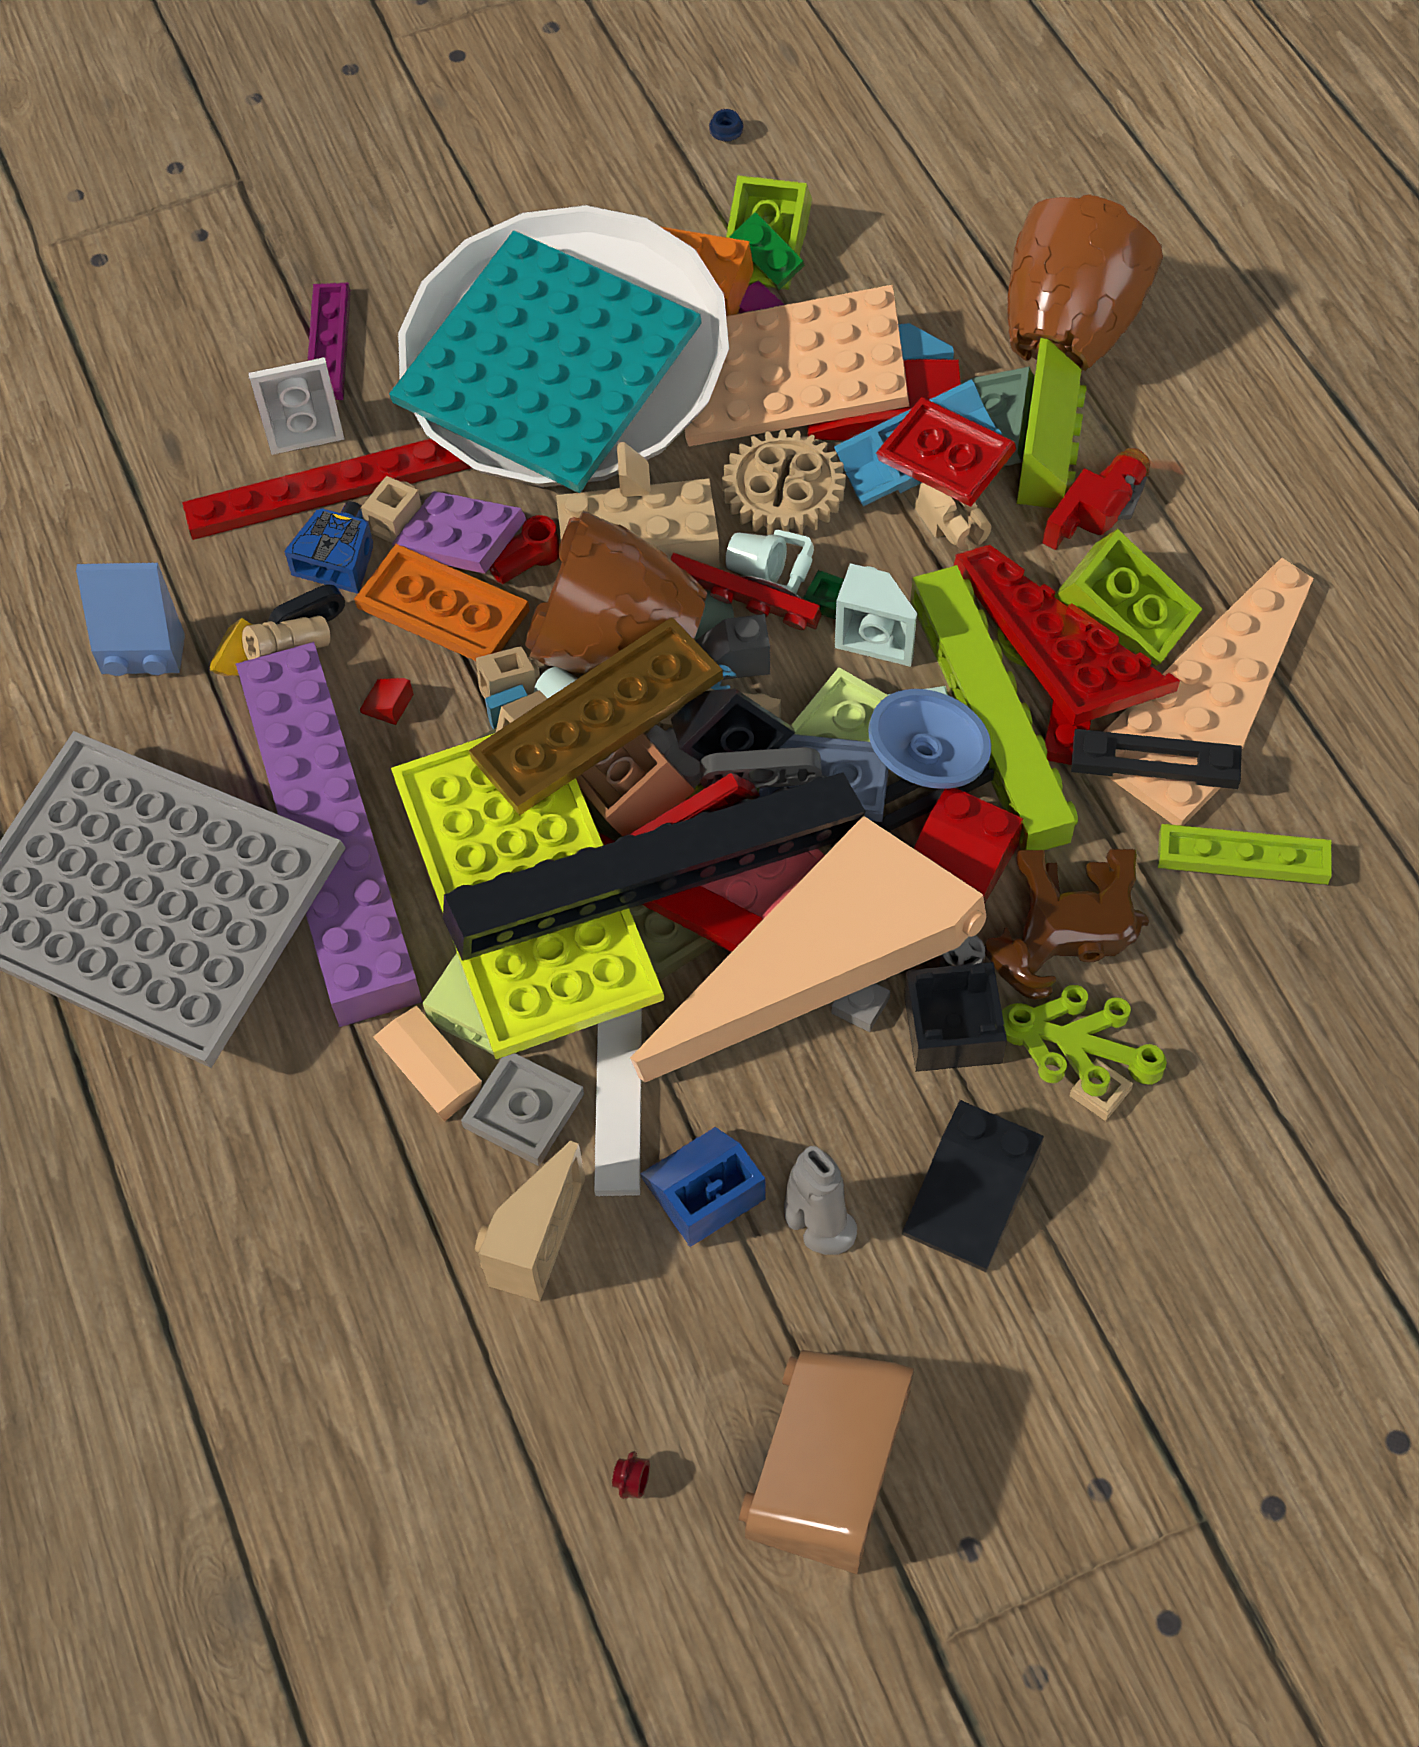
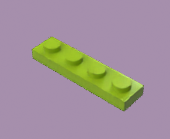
M1161 824L1159 831L1158 868L1328 885L1332 877L1331 840Z

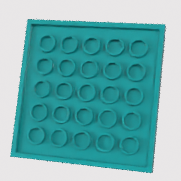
M513 230L389 395L392 403L423 416L439 426L580 493L702 324L701 316L695 311Z

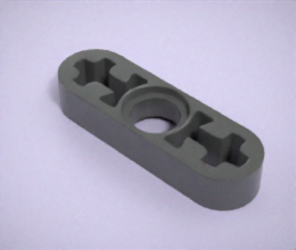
M808 747L714 753L705 756L700 761V783L704 788H707L728 774L733 773L752 782L756 788L802 785L809 783L816 777L822 776L821 756L817 750Z

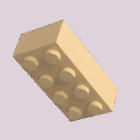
M709 478L650 485V494L645 496L623 497V494L620 493V488L556 495L561 539L569 519L572 517L579 518L584 510L611 523L624 526L668 555L669 559L674 552L715 568H720L719 538Z

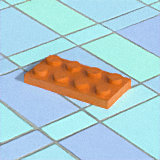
M398 544L394 545L354 598L356 608L476 661L477 657L500 652L530 611L527 600Z

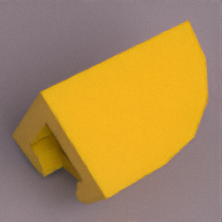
M240 618L228 627L210 664L211 672L221 676H239L236 663L248 660L243 648L242 633L246 626L253 624Z

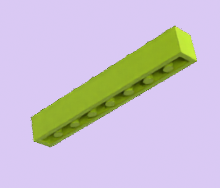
M957 565L912 577L911 603L917 612V617L950 691L955 699L969 707L981 719L989 733L991 755L988 764L989 769L992 768L994 770L991 783L1004 810L1024 818L1019 841L1021 850H1048L1071 843L1074 827L1078 824L1076 808L1072 801H1066L1062 793L1061 776L1055 767L1051 768L1048 763L1044 739L1041 735L1035 734L1031 726L1032 716L1030 709L1025 702L1021 703L1017 696L1015 677L1011 671L1006 672L1004 668L1002 650L996 639L991 640L985 612L983 609L978 610L974 603V591L969 579H963Z

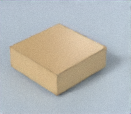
M1096 1058L1093 1065L1105 1068L1110 1074V1082L1106 1093L1097 1097L1088 1095L1083 1091L1081 1087L1082 1080L1079 1079L1071 1089L1069 1096L1104 1121H1107L1131 1091L1133 1083ZM1097 1078L1089 1079L1094 1084H1102Z

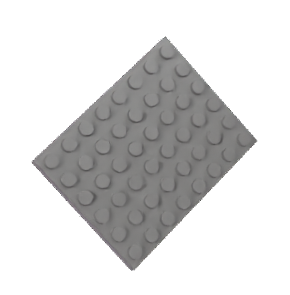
M73 731L0 840V970L212 1068L346 847L337 838Z

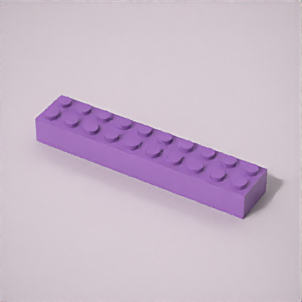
M314 642L236 663L278 815L337 838L346 847L306 912L330 1002L339 1027L423 1002Z

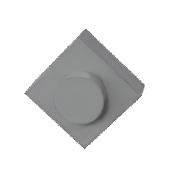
M876 983L835 1000L832 1004L831 1013L870 1032L890 999V990Z

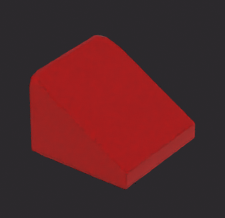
M405 678L377 679L361 706L360 713L397 725L414 695L411 681Z

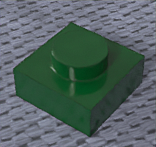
M818 570L803 600L819 605L821 615L836 620V603L844 578Z

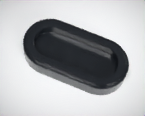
M322 585L276 607L270 614L268 622L272 621L275 624H280L283 621L322 616L328 622L342 612L345 606V598L335 585Z

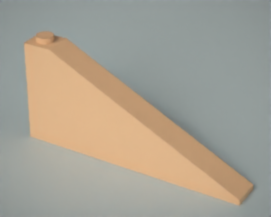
M863 816L630 1057L638 1077L646 1083L958 948L969 936H975L982 929L986 921L983 894Z

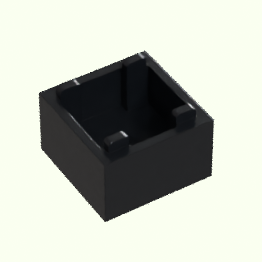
M993 962L906 970L904 999L915 1072L1003 1063L1007 1038Z

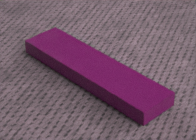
M349 283L313 284L307 361L325 357L335 400H344L350 286Z

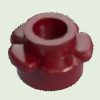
M631 1451L628 1454V1459L619 1458L617 1460L612 1477V1486L619 1489L621 1499H627L629 1496L642 1498L649 1479L650 1461L637 1457V1452Z

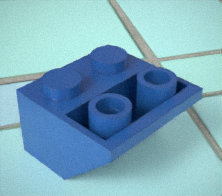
M717 1127L712 1128L640 1173L641 1178L689 1247L766 1199V1184L763 1174L741 1144Z

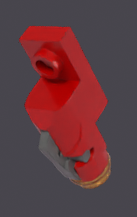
M1127 448L1119 452L1111 464L1099 475L1084 468L1048 518L1042 544L1056 550L1064 538H1072L1077 527L1093 534L1102 535L1111 529L1118 520L1131 519L1149 476L1150 460L1147 455L1139 449Z

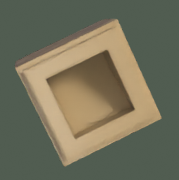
M619 442V445H617L620 493L623 494V497L649 495L651 488L648 461L625 442Z

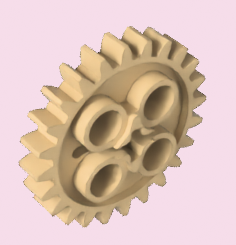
M781 429L779 438H773L772 434L766 431L764 441H760L755 436H752L751 447L741 443L739 444V454L731 453L729 455L730 464L724 465V477H722L725 504H730L731 515L740 513V523L742 525L752 520L754 532L765 526L767 527V535L773 534L775 529L789 532V529L793 528L799 535H803V526L808 525L815 531L817 530L818 519L828 523L830 521V512L838 513L839 502L844 501L846 475L843 474L844 464L843 462H837L836 451L827 453V442L815 446L814 435L809 436L804 441L801 440L800 431H796L792 438L787 437L784 429ZM789 459H792V462L790 463V468H789V475H787V477H786V479H785V482H784V478H785V467H786L787 461H788ZM784 483L781 504L779 507H775L778 502V490L782 489Z

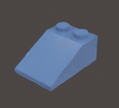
M77 564L76 573L91 651L101 674L121 676L124 674L142 673L152 675L180 673L185 633L159 564Z

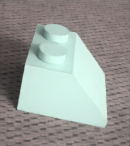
M850 563L836 603L835 648L911 667L914 655L917 612L890 573L880 571L874 567H863Z

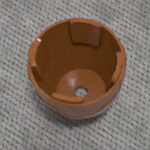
M1090 194L1083 195L1081 198L1057 197L1037 202L1028 212L1022 231L1018 235L1013 254L1008 288L1009 338L1013 352H1016L1024 361H1030L1031 357L1037 360L1040 338H1046L1079 366L1081 372L1092 367L1098 359L1103 358L1111 350L1138 315L1163 260L1162 244L1158 242L1157 238L1142 223L1129 215L1124 206L1116 202Z
M584 510L579 518L572 517L569 519L559 545V558L562 564L548 602L537 606L526 636L525 645L531 650L530 658L548 666L586 674L671 617L693 639L695 638L705 608L707 592L689 573L672 562L664 552L620 524L611 523Z

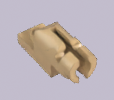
M924 483L904 491V494L935 538L945 535L959 550L968 551V545L964 540L967 535L974 540L977 546L982 544L989 536L991 524L981 509L977 508L976 502L970 507Z

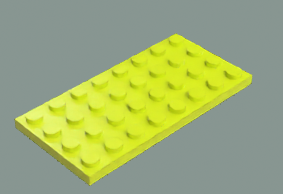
M491 735L392 767L391 770L442 912L444 894L450 893L459 886H473L492 880L501 873H515L534 867L544 860H558L574 855L586 847L597 848L603 846L576 778L519 815L471 759L469 750ZM629 908L462 961L457 951L496 1060L664 1001L662 988Z

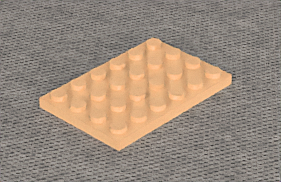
M893 285L726 316L729 341L727 356L708 404L685 428V438L688 447L761 434L766 431H778L909 407Z

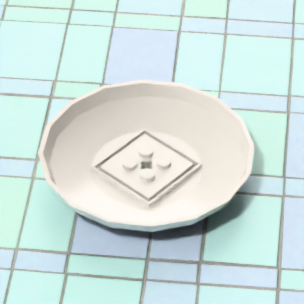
M587 205L521 213L465 239L421 281L398 333L399 379L411 366L513 230L700 314L702 324L588 482L606 480L619 474L617 445H619V442H625L646 460L661 454L708 404L729 350L725 299L720 287L693 247L645 217ZM414 413L428 437L483 474L538 487L561 485Z

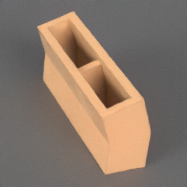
M417 1006L395 1018L373 1036L444 1121L474 1100L480 1092L482 1086L480 1078Z

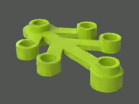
M1069 985L1064 988L1061 998L1035 1008L1027 1004L1015 1003L1008 1005L1002 1010L1007 1041L1014 1045L1025 1046L1039 1067V1076L1048 1083H1057L1064 1078L1067 1062L1062 1055L1049 1052L1043 1040L1057 1043L1082 1080L1081 1087L1083 1091L1090 1096L1097 1097L1106 1093L1110 1082V1074L1105 1068L1094 1066L1086 1053L1129 1065L1128 1070L1131 1077L1142 1084H1155L1163 1077L1167 1060L1162 1050L1156 1045L1145 1044L1136 1049L1091 1035L1109 1027H1122L1128 1022L1131 1007L1122 998H1110L1106 1001L1102 1011L1064 1026L1056 1025L1049 1021L1067 1013L1078 1015L1085 1010L1088 993L1081 986ZM1075 997L1079 999L1080 1002L1075 1003L1070 1001L1068 998ZM1110 1010H1118L1123 1015H1115ZM1144 1059H1149L1153 1062H1147ZM1046 1065H1054L1059 1070H1049ZM1097 1078L1102 1084H1094L1089 1079Z

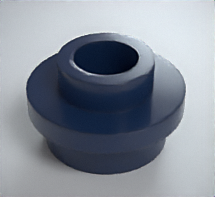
M722 109L713 115L709 123V132L715 139L729 142L741 136L743 122L736 111Z

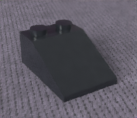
M959 1100L940 1140L902 1235L987 1272L1039 1158L1044 1136Z

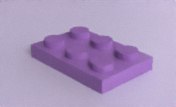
M433 491L409 523L405 525L392 545L393 547L395 544L401 545L447 566L485 574L526 521V517L522 509L518 507Z

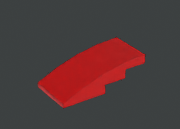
M903 360L909 407L807 425L808 437L814 435L815 439L849 440L912 409L921 397L930 400L961 385L959 360Z

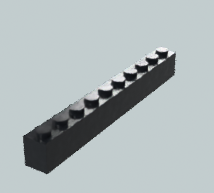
M843 772L829 777L819 776L809 783L793 788L783 787L770 795L753 800L743 799L731 807L714 812L704 811L694 818L675 824L665 823L655 830L636 836L625 835L613 843L597 848L586 847L574 855L558 860H544L534 867L522 871L501 873L492 880L473 886H459L450 893L444 894L443 920L461 960H468L837 843L865 816L866 811Z

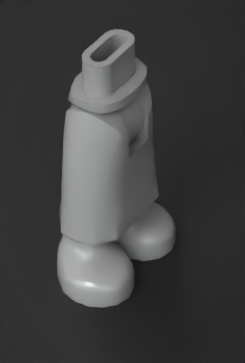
M807 1147L798 1156L797 1162L789 1176L784 1200L785 1220L789 1228L793 1230H799L807 1226L803 1235V1241L810 1250L824 1255H839L847 1251L854 1244L857 1237V1224L846 1210L844 1183L839 1167L829 1155L818 1147Z

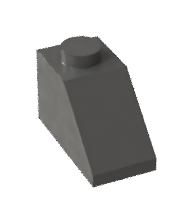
M765 614L724 619L695 640L718 665L728 666L737 675L736 678L770 674V643ZM727 676V677L723 678V680H726V679H734V678Z

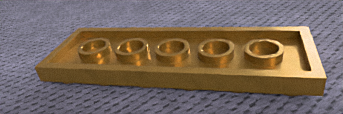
M671 617L469 750L471 759L514 810L521 815L723 680V670L684 628Z

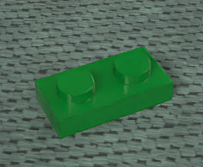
M756 212L729 236L733 239L749 241L753 264L778 290L805 266L802 258Z

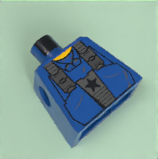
M348 501L340 513L323 508L316 510L285 550L291 575L324 585H335L339 589L358 594L373 549V539L369 523L363 518L362 506L356 502Z

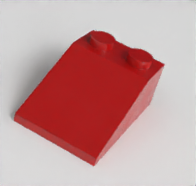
M957 788L944 789L928 816L913 849L982 893L985 904L1019 845L1024 818Z

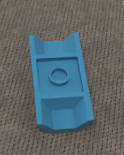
M972 379L929 400L1002 435L1000 429L995 427L987 413ZM910 410L834 446L840 462L844 464L845 473L863 507L896 490L902 493L922 483L880 462L876 454Z

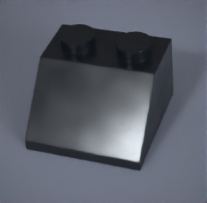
M735 688L705 691L685 704L671 718L679 749L699 762L705 756L714 753L779 749L795 734L792 726Z

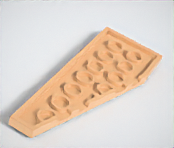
M1280 558L1163 673L1164 676L1167 673H1171L1180 680L1177 692L1127 708L1103 732L1241 745L1243 749L1314 578L1284 558ZM1116 749L1115 757L1188 765H1197L1198 763L1197 757L1120 749ZM1113 773V776H1107L1171 824L1184 826L1220 789V787L1196 785L1195 781Z

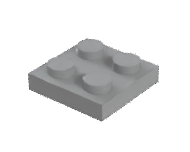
M514 1053L500 1059L463 1116L461 1123L463 1128L540 1166L583 1097L584 1090L582 1086Z

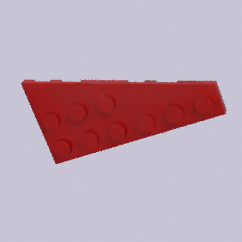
M990 544L956 554L954 566H958L963 579H969L976 597L1072 726L1177 692L1180 683L1178 678L1171 673H1167L1164 676L1150 666L1152 662L1150 658L1141 652L1136 655L1119 644L1118 635L1073 603L1069 606L1063 604L1054 597L1056 591L1045 583L1041 586L1035 584L1024 576L1025 569Z

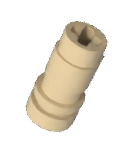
M322 616L303 617L283 621L280 624L269 621L263 624L249 625L244 628L242 633L243 648L248 660L314 642L316 649L327 647L330 643V630Z

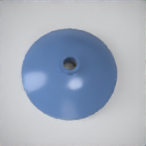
M908 689L890 694L879 702L869 722V739L878 758L899 777L923 787L949 789L966 785L980 776L991 755L990 736L981 719L962 702L940 692L926 689Z

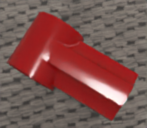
M535 515L524 522L522 532L510 540L489 568L492 576L498 583L504 584L534 565L547 566L559 558L560 543L554 521L548 516Z

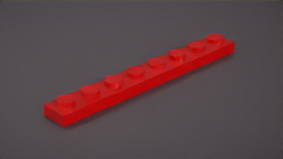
M427 439L184 501L182 504L192 540L369 495L374 492L386 476L400 482L405 481L412 484L472 467L433 439Z

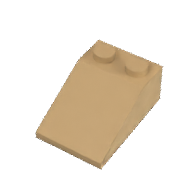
M569 1141L494 1211L489 1226L483 1225L477 1236L475 1251L478 1252L481 1261L480 1268L484 1271L489 1287L535 1301H541L585 1181L579 1143Z

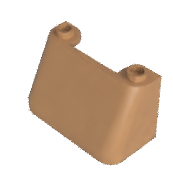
M802 1350L798 1358L790 1356L782 1384L789 1386L761 1477L755 1494L747 1491L739 1515V1520L747 1523L745 1529L746 1539L858 1574L864 1554V1545L870 1530L873 1513L897 1430L900 1427L902 1413H905L911 1392L914 1368L893 1362Z

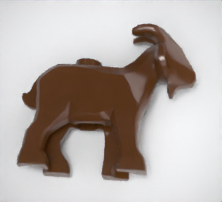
M1110 849L1106 856L1107 862H1090L1086 865V874L1091 881L1098 885L1099 894L1090 891L1060 893L1057 863L1045 864L1044 850H1019L1016 857L1017 865L1027 877L1031 904L1024 923L1022 940H1013L1008 928H1004L1002 936L990 938L984 945L985 955L990 962L994 963V967L999 975L1021 995L1029 999H1043L1052 994L1050 986L1056 982V977L1038 976L1035 974L1053 956L1079 957V960L1082 962L1090 963L1099 961L1105 956H1116L1130 944L1135 943L1140 935L1141 927L1149 925L1148 916L1139 910H1135L1131 899V891L1136 881L1137 854L1135 849Z

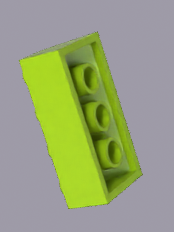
M1040 338L1017 504L1056 509L1075 482L1076 472L1068 470L1069 465H1076L1079 442H1072L1073 436L1080 437L1083 414L1076 413V408L1084 407L1087 385H1079L1081 368L1046 338Z

